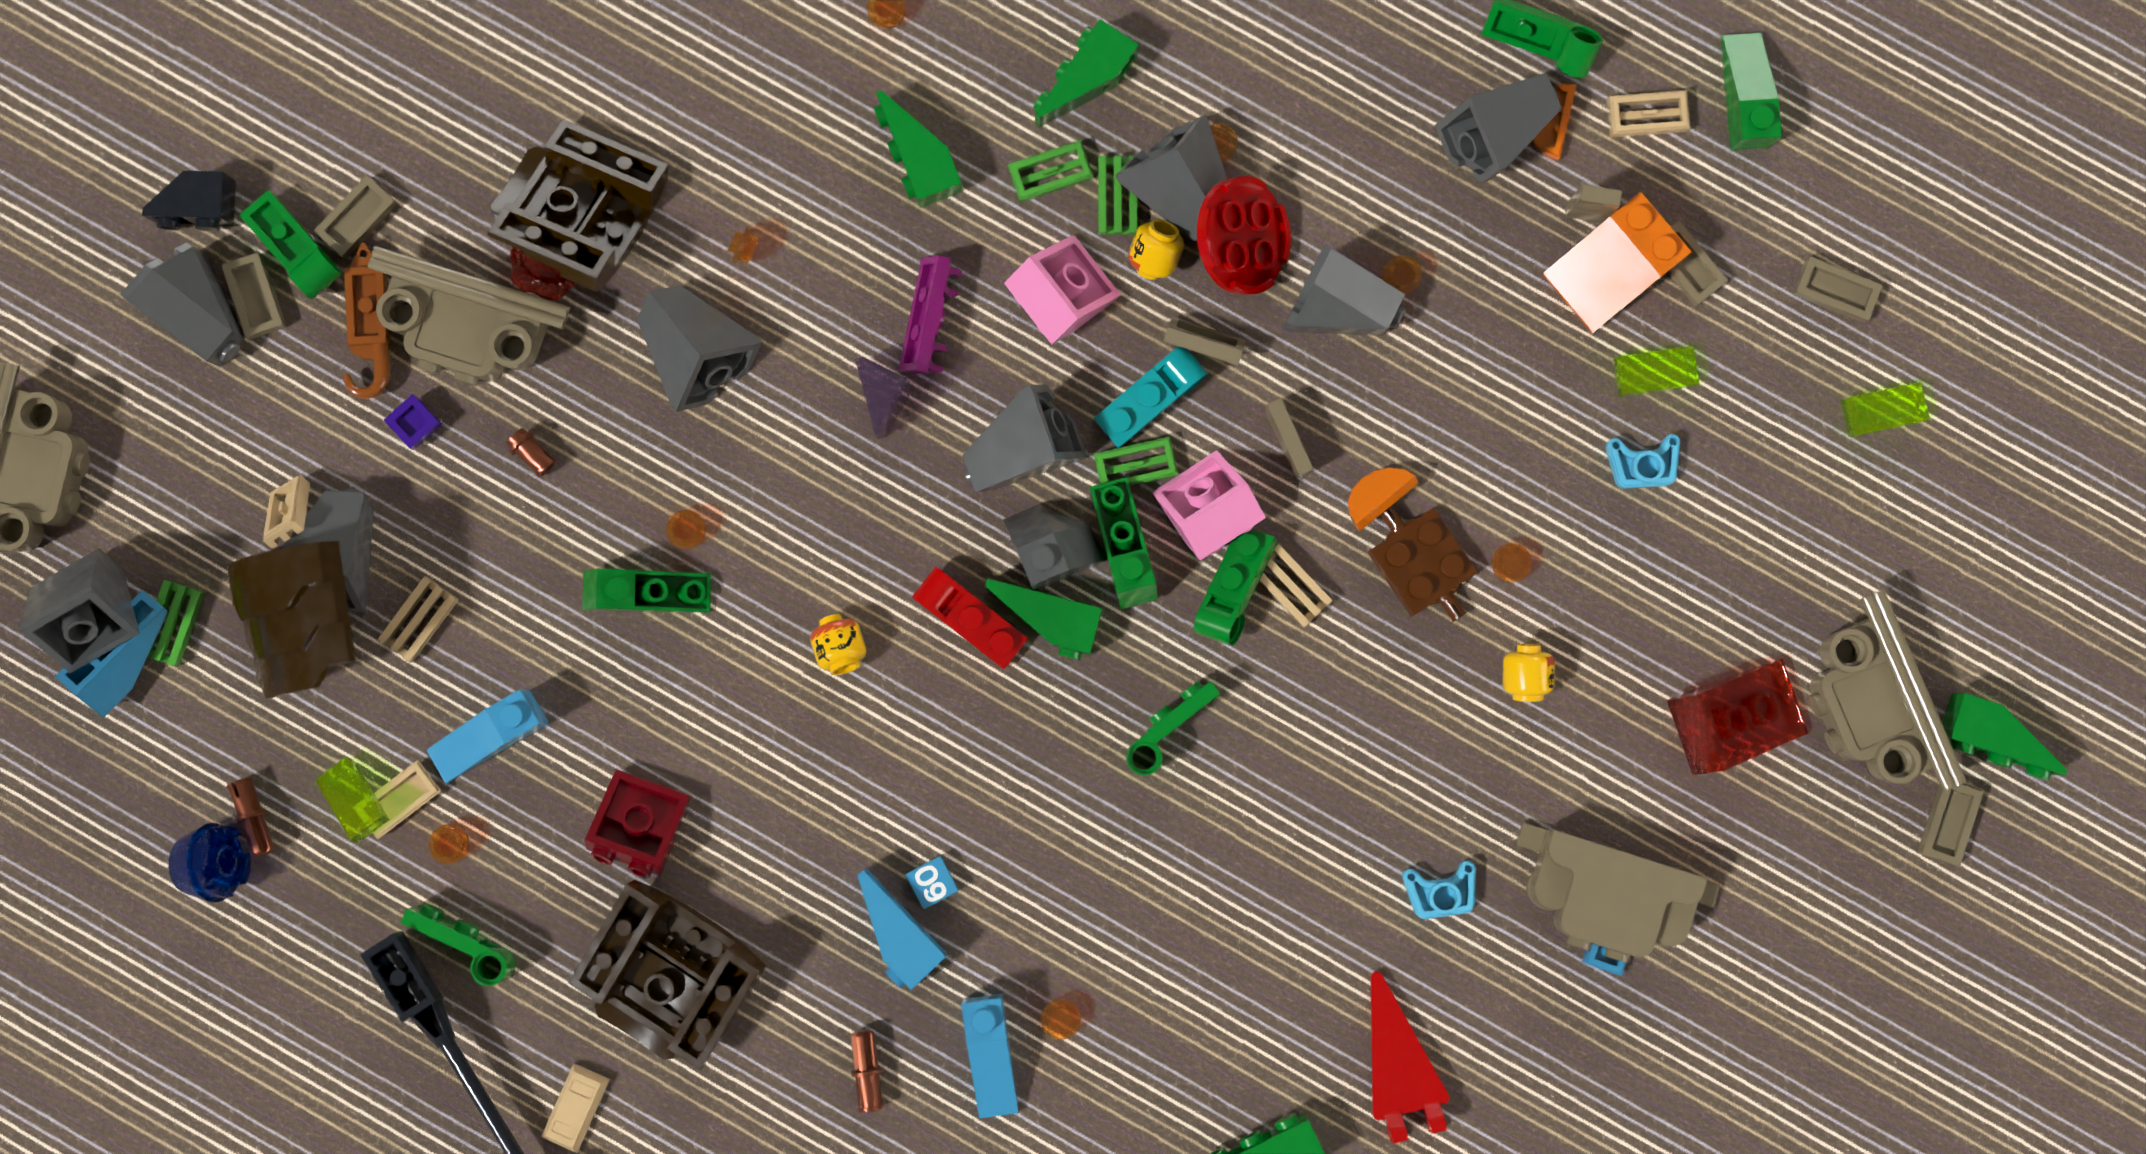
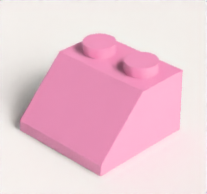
M1075 235L1030 256L1004 283L1013 294L1015 300L1024 308L1051 345L1074 333L1121 296Z
M1217 450L1152 492L1181 538L1200 561L1208 555L1218 552L1222 546L1240 534L1250 531L1257 523L1266 518L1248 484Z

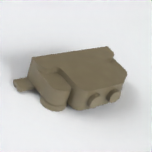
M378 246L374 247L372 257L368 263L369 269L392 276L387 292L378 300L376 306L377 318L388 330L404 335L403 344L406 352L419 360L417 368L440 375L441 369L455 372L453 379L472 386H477L478 380L483 382L497 380L501 376L504 367L517 371L531 367L538 357L547 328L553 326L563 330L571 308Z
M0 361V550L27 552L35 549L41 543L44 536L43 524L62 527L69 523L72 516L78 511L81 502L79 488L82 477L89 470L90 456L88 455V446L82 438L66 433L72 423V414L69 407L64 402L42 392L30 393L15 389L20 366Z
M1885 590L1861 598L1868 619L1833 633L1823 640L1820 646V658L1829 669L1817 673L1810 682L1812 695H1809V702L1816 716L1823 719L1827 729L1824 737L1832 753H1837L1844 760L1866 761L1871 775L1880 781L1904 784L1912 781L1918 774L1934 769L1943 791L1967 782Z
M1522 823L1516 841L1517 846L1539 852L1534 872L1529 876L1526 883V893L1530 902L1537 908L1548 911L1555 910L1554 925L1561 934L1568 936L1566 944L1590 951L1592 944L1607 948L1606 957L1625 963L1629 962L1630 956L1645 957L1653 951L1654 946H1676L1684 942L1690 933L1698 903L1714 908L1720 887L1719 884L1707 881L1708 878L1563 832L1546 830L1527 823Z

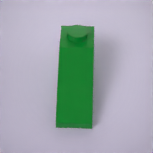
M1762 34L1722 35L1721 48L1730 151L1770 148L1782 137L1779 98Z
M987 578L985 587L1049 644L1058 647V655L1079 661L1082 654L1090 656L1102 608Z

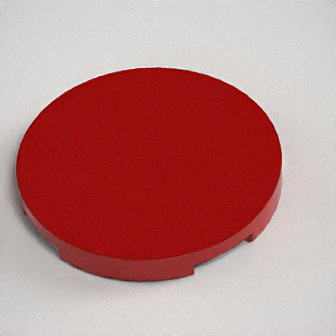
M1239 176L1220 181L1208 192L1201 205L1197 221L1198 249L1206 271L1219 287L1235 295H1253L1265 292L1274 285V280L1278 276L1283 262H1288L1291 248V231L1283 203L1278 204L1273 194L1266 187L1265 182L1256 177Z

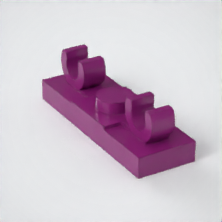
M940 255L921 258L898 370L907 374L943 372L942 366H937L932 362L931 355L933 352H947V347L941 343H934V340L944 322V299L956 297L959 293L947 286L948 276L954 278L962 277L963 273L956 267L949 268L950 258Z

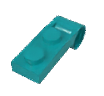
M1178 346L1093 419L1117 448H1121L1177 399L1198 385L1208 373L1188 349Z

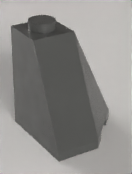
M1547 73L1469 97L1439 121L1435 128L1449 161L1458 167L1467 166L1473 170L1472 177L1484 183L1506 169L1562 108L1558 101L1556 89L1552 86Z
M1205 115L1172 129L1163 135V140L1152 146L1147 151V154L1145 150H1141L1130 158L1115 175L1120 184L1165 220L1174 224L1180 232L1192 241L1197 240L1198 215L1206 195L1217 183L1227 179L1209 121Z
M185 242L174 249L175 257L163 262L156 258L145 264L120 295L205 361L221 367L223 363L230 362L240 350L239 344L244 340L245 336L207 255L195 246Z
M1324 245L1283 329L1288 332L1383 336L1389 326L1396 329L1406 311V307L1400 305L1405 294L1336 250Z
M681 285L648 291L637 318L670 404L675 412L710 403L719 395L715 390L717 387L724 384L732 375L738 380L750 370L762 344V341L756 335Z
M1029 385L1024 387L963 454L966 464L964 468L965 476L970 485L974 487L975 492L993 491L1087 458L1074 419L1067 411L1061 413L1052 404L1051 401L1055 399V395L1047 385Z
M342 489L340 491L325 490L306 515L304 530L298 534L294 531L291 538L281 548L313 542L339 541L349 612L365 613L374 512L366 494L354 489Z
M1036 505L1003 519L1034 591L1106 561L1093 530L1087 523L1042 505Z

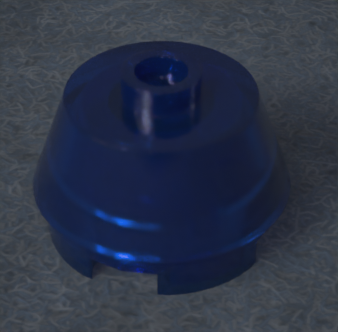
M208 823L177 840L170 851L168 860L170 878L175 887L182 893L212 903L221 902L228 897H233L232 893L235 892L237 887L247 883L251 870L250 852L243 853L241 843L237 839L242 834L232 826Z

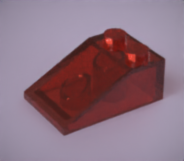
M1783 659L1703 685L1667 700L1692 775L1725 771L1808 734Z

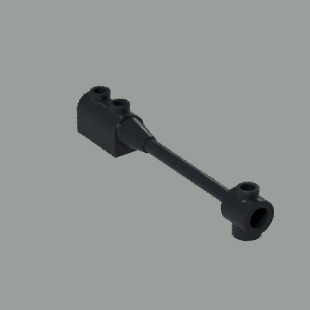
M403 931L395 932L361 953L360 956L401 1023L411 1019L438 1049L441 1048L505 1154H524L456 1043V1036L443 1003L444 997Z

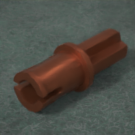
M252 777L234 781L235 784L229 783L227 789L238 816L235 822L236 824H241L251 855L253 857H260L269 854L274 850V845L264 818L267 815V811L261 808Z
M871 1030L854 1032L851 1035L855 1070L851 1071V1076L856 1078L858 1112L882 1110L884 1105L882 1104L879 1074L883 1072V1069L878 1067L875 1034Z

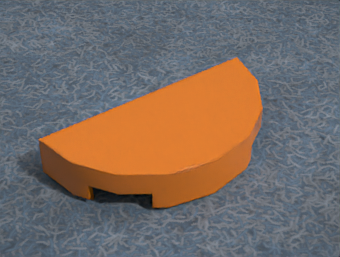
M1559 84L1554 87L1562 109L1532 140L1533 144L1543 155L1556 161L1561 156L1576 84Z
M1386 468L1374 471L1361 478L1353 487L1348 500L1351 520L1359 532L1419 484L1416 475L1404 469Z

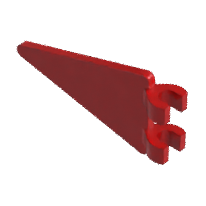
M1374 971L1370 976L1372 1116L1376 1120L1385 1119L1388 1136L1393 1144L1409 1140L1402 1115L1419 1110L1424 1111L1426 1125L1431 1134L1446 1131L1447 1126L1440 1105L1446 1104L1449 1101V1095L1383 975L1378 971Z

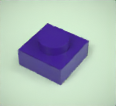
M414 394L409 396L384 419L387 425L412 450H415L442 425L438 418Z

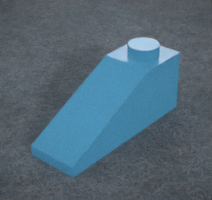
M144 590L131 601L140 634L72 673L63 668L55 676L74 695L102 718L133 689L168 613L164 607Z
M519 689L480 712L428 748L427 752L445 784H448L549 725V722L532 692Z
M865 868L857 876L883 961L888 966L885 973L899 988L906 985L912 990L948 953L880 881Z
M1003 994L963 999L961 1007L979 1119L1019 1113Z

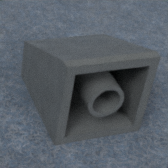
M100 548L31 587L19 624L20 632L69 673L76 671L140 634L123 569Z

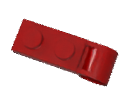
M936 566L912 595L914 600L1003 669L1006 668L1028 639Z

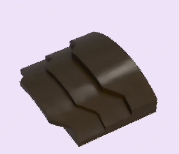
M562 119L546 144L527 150L504 189L490 205V211L495 221L488 230V236L524 251L525 256L560 270L561 277L597 292L620 268L648 223L668 180V164Z
M339 541L313 542L245 557L227 565L232 606L235 607L239 619L244 622L246 644L249 645L253 654L257 682H259L266 699L319 688L325 679L329 666L356 661Z
M633 880L624 887L568 983L593 1000L599 1018L624 1031L658 1055L662 1060L680 1057L701 1070L719 1040L725 1034L741 1005L753 990L766 965L742 942L700 912L654 887Z

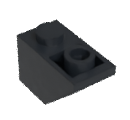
M184 170L143 207L142 216L156 223L157 228L163 230H181V225H195L197 230L215 232L220 230V226H234L236 180L222 171Z

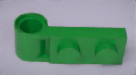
M1493 0L1481 35L1556 60L1555 64L1561 72L1576 78L1588 76L1603 42L1602 36L1592 28L1513 0Z
M270 190L266 191L239 214L288 271L287 274L295 285L311 300L342 275L341 271Z
M1251 529L1231 541L1197 612L1194 622L1195 633L1229 646H1234L1238 642L1245 625L1244 611L1277 545L1274 536Z
M1198 680L1180 694L1185 701L1172 710L1167 704L1149 718L1153 726L1147 729L1148 732L1135 741L1126 753L1127 765L1134 773L1147 776L1159 769L1162 763V752L1156 743L1220 694L1211 681L1203 686ZM1140 746H1148L1155 753V762L1148 769H1139L1133 763V753Z
M422 903L421 907L414 906L406 909L400 922L401 924L474 957L470 967L471 975L480 985L493 986L509 979L514 973L516 963L513 954L508 949L488 941L487 937L478 934L480 931L478 926L458 919L457 923L443 918L445 913L443 910L427 903ZM489 956L496 957L501 963V972L498 977L491 976L486 971L485 962Z

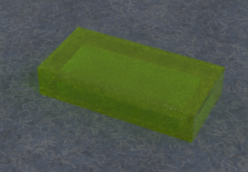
M1694 346L1617 356L1613 359L1619 397L1690 388L1699 385Z
M1921 382L1840 400L1849 438L1930 420Z
M346 756L315 780L351 841L359 844L390 820L357 764L351 758Z

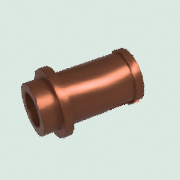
M521 428L506 442L510 447L509 453L511 455L517 454L536 473V476L540 478L554 467L557 460L533 438L535 435L533 431L527 432L524 428Z

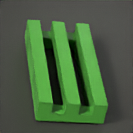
M1081 140L1008 164L1020 203L1093 179V173ZM1074 153L1078 155V159L1023 177L1019 175L1020 171ZM1080 167L1083 169L1082 172L1024 190L1023 187Z
M1098 156V235H1135L1137 231V196L1129 191V226H1122V184L1119 183L1115 176L1133 156H1129V158H1122V156H1114V158ZM1106 167H1114V226H1106Z
M1170 437L1094 454L1100 484L1108 482L1107 476L1167 462L1169 469L1129 477L1130 487L1179 475ZM1163 447L1165 450L1164 455L1106 468L1104 466V461Z
M163 580L156 601L168 610L174 591L176 593L156 650L153 649L158 635L147 657L180 667L205 592L169 580ZM186 595L191 596L171 654H165L173 631L176 628Z

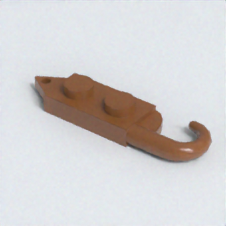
M365 243L360 245L349 268H344L347 345L350 351L357 357L365 360H374V381L370 386L360 388L353 383L350 374H345L343 379L349 393L357 398L370 399L383 393L389 384V345H391L390 330L379 322L376 314L378 300L388 289V276L368 268L372 251ZM367 252V256L363 258V253Z

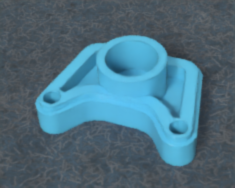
M1671 434L1666 436L1655 450L1632 451L1618 438H1613L1606 443L1605 448L1614 481L1621 489L1661 487L1675 482L1680 451V438L1677 435Z
M1462 861L1451 877L1426 880L1413 869H1405L1402 873V880L1416 916L1422 919L1465 914L1472 911L1475 906L1476 866L1471 861Z

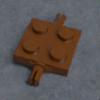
M1390 506L1380 516L1391 532L1388 533L1382 543L1368 551V555L1411 617L1428 606L1440 603L1452 622L1465 615L1466 611H1464L1453 594L1461 583L1478 573L1434 508L1417 519L1403 522L1394 507Z

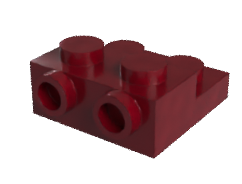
M616 769L585 837L586 850L592 851L590 857L606 865H612L614 860L628 864L627 870L641 878H650L651 873L661 876L676 841L675 835L689 805L690 795Z

